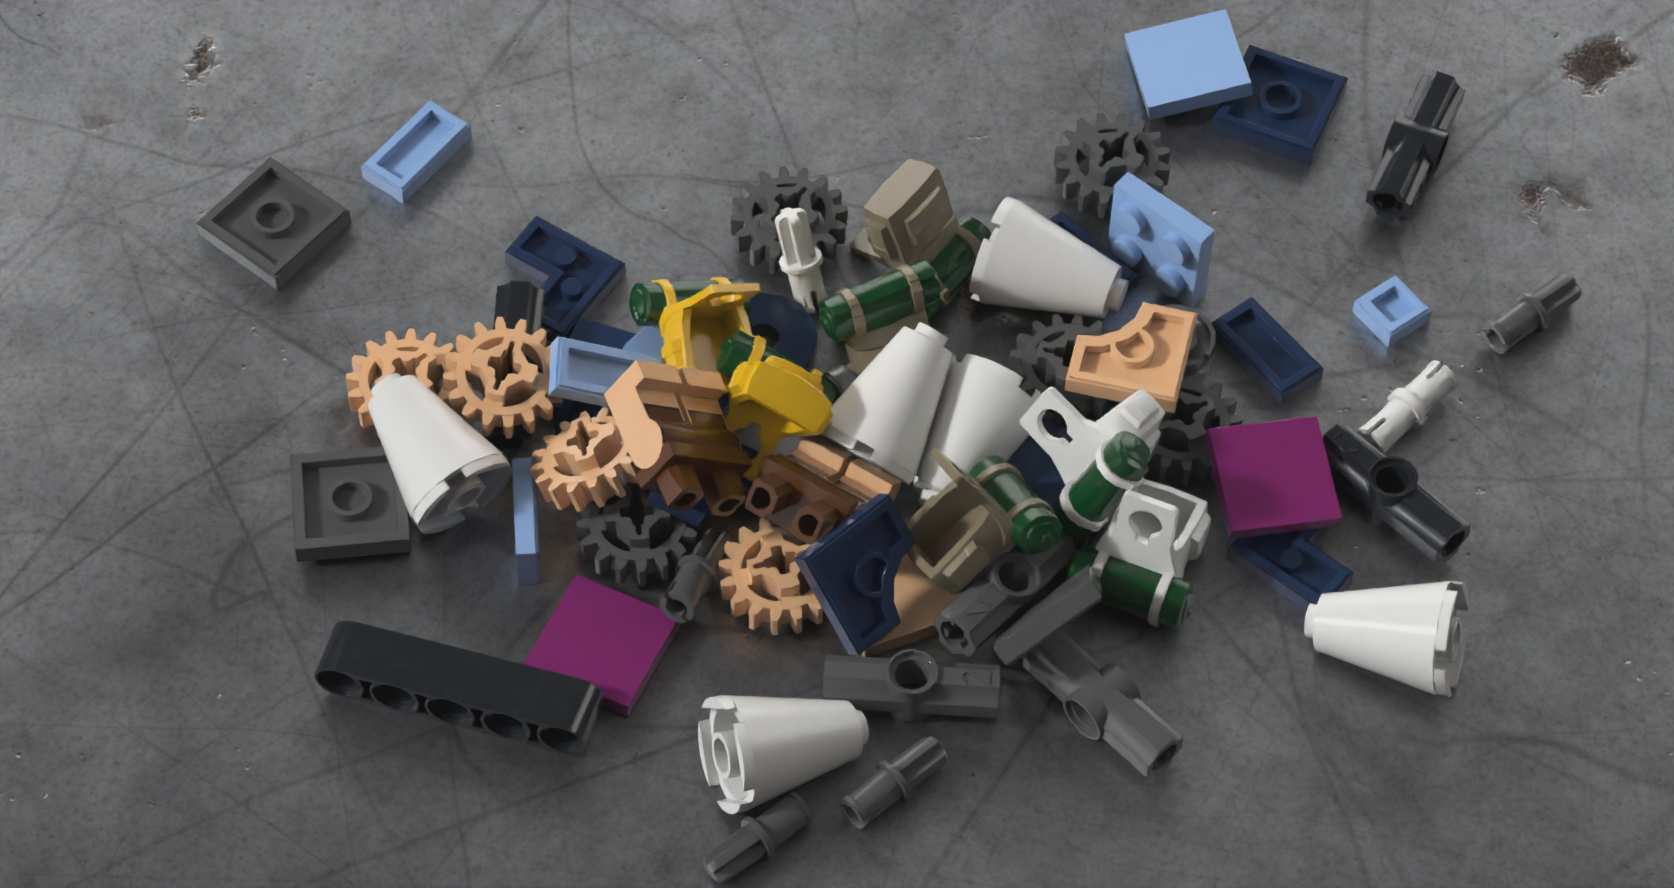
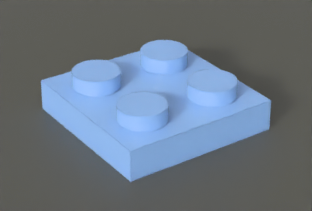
M1127 172L1114 185L1107 249L1129 268H1134L1153 281L1165 295L1176 297L1193 308L1206 293L1215 230L1130 172Z

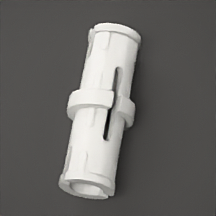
M1431 361L1405 388L1395 389L1387 397L1389 402L1384 408L1359 428L1357 433L1374 447L1378 444L1376 449L1385 455L1394 443L1410 429H1418L1428 418L1425 415L1430 409L1457 387L1455 375L1446 365L1441 367L1440 361Z

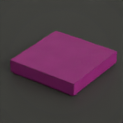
M1317 416L1208 428L1205 440L1228 539L1339 525L1342 515Z
M576 574L523 664L580 678L592 683L603 692L605 697L602 704L603 707L628 717L678 631L680 623L669 619L658 607Z

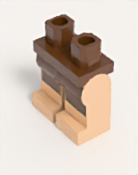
M635 360L604 393V396L632 461L637 467L641 468L636 474L640 488L660 491L667 509L684 511L693 508L705 497L711 515L725 517L731 515L746 500L747 496L740 478L753 465L748 453L741 451L740 440L736 433L728 429L718 399L727 391L720 373L680 367L677 370L674 365Z
M819 435L802 436L796 450L786 455L777 453L764 457L744 507L812 545L879 493L889 494L894 502L902 481L861 458L851 461L852 453Z

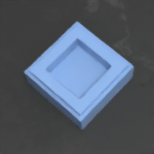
M1396 275L1355 300L1352 310L1387 348L1428 323L1432 311Z

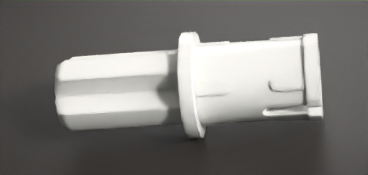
M787 207L782 209L780 215L775 218V225L783 253L779 260L780 268L788 274L794 302L800 304L808 314L815 313L812 298H816L819 308L820 300L828 297L819 267L822 264L823 256L821 250L814 247L806 211L802 208L792 209Z

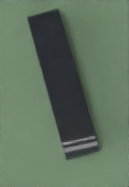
M347 620L339 621L334 625L314 675L316 682L323 689L340 697L570 755L581 754L586 751L605 698L603 692L597 686L580 678Z

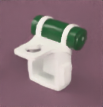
M1049 387L1020 419V425L1052 458L1065 483V487L1062 489L1059 499L1052 509L1063 526L1062 531L1070 537L1085 539L1093 532L1099 531L1109 521L1107 516L1122 500L1125 491H1135L1145 481L1143 476L1148 472L1147 464L1151 459L1152 451L1159 442L1161 432L1158 428L1166 412L1142 388L1094 422L1086 419L1056 388ZM1051 409L1062 415L1067 425V434L1073 439L1070 443L1064 437H1053L1046 431L1042 423L1044 410Z
M1145 479L1142 485L1135 491H1125L1122 500L1107 516L1109 521L1103 526L1105 532L1096 547L1083 545L1080 550L1075 552L1070 563L1065 568L1066 580L1090 564L1101 579L1102 597L1099 603L1146 619L1149 622L1148 624L1156 627L1162 623L1178 629L1186 617L1190 616L1194 605L1192 583L1182 579L1188 560H1196L1206 543L1211 525V517L1208 515V502L1173 487Z

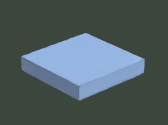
M1226 9L1124 34L1126 48L1149 120L1253 95L1251 80Z

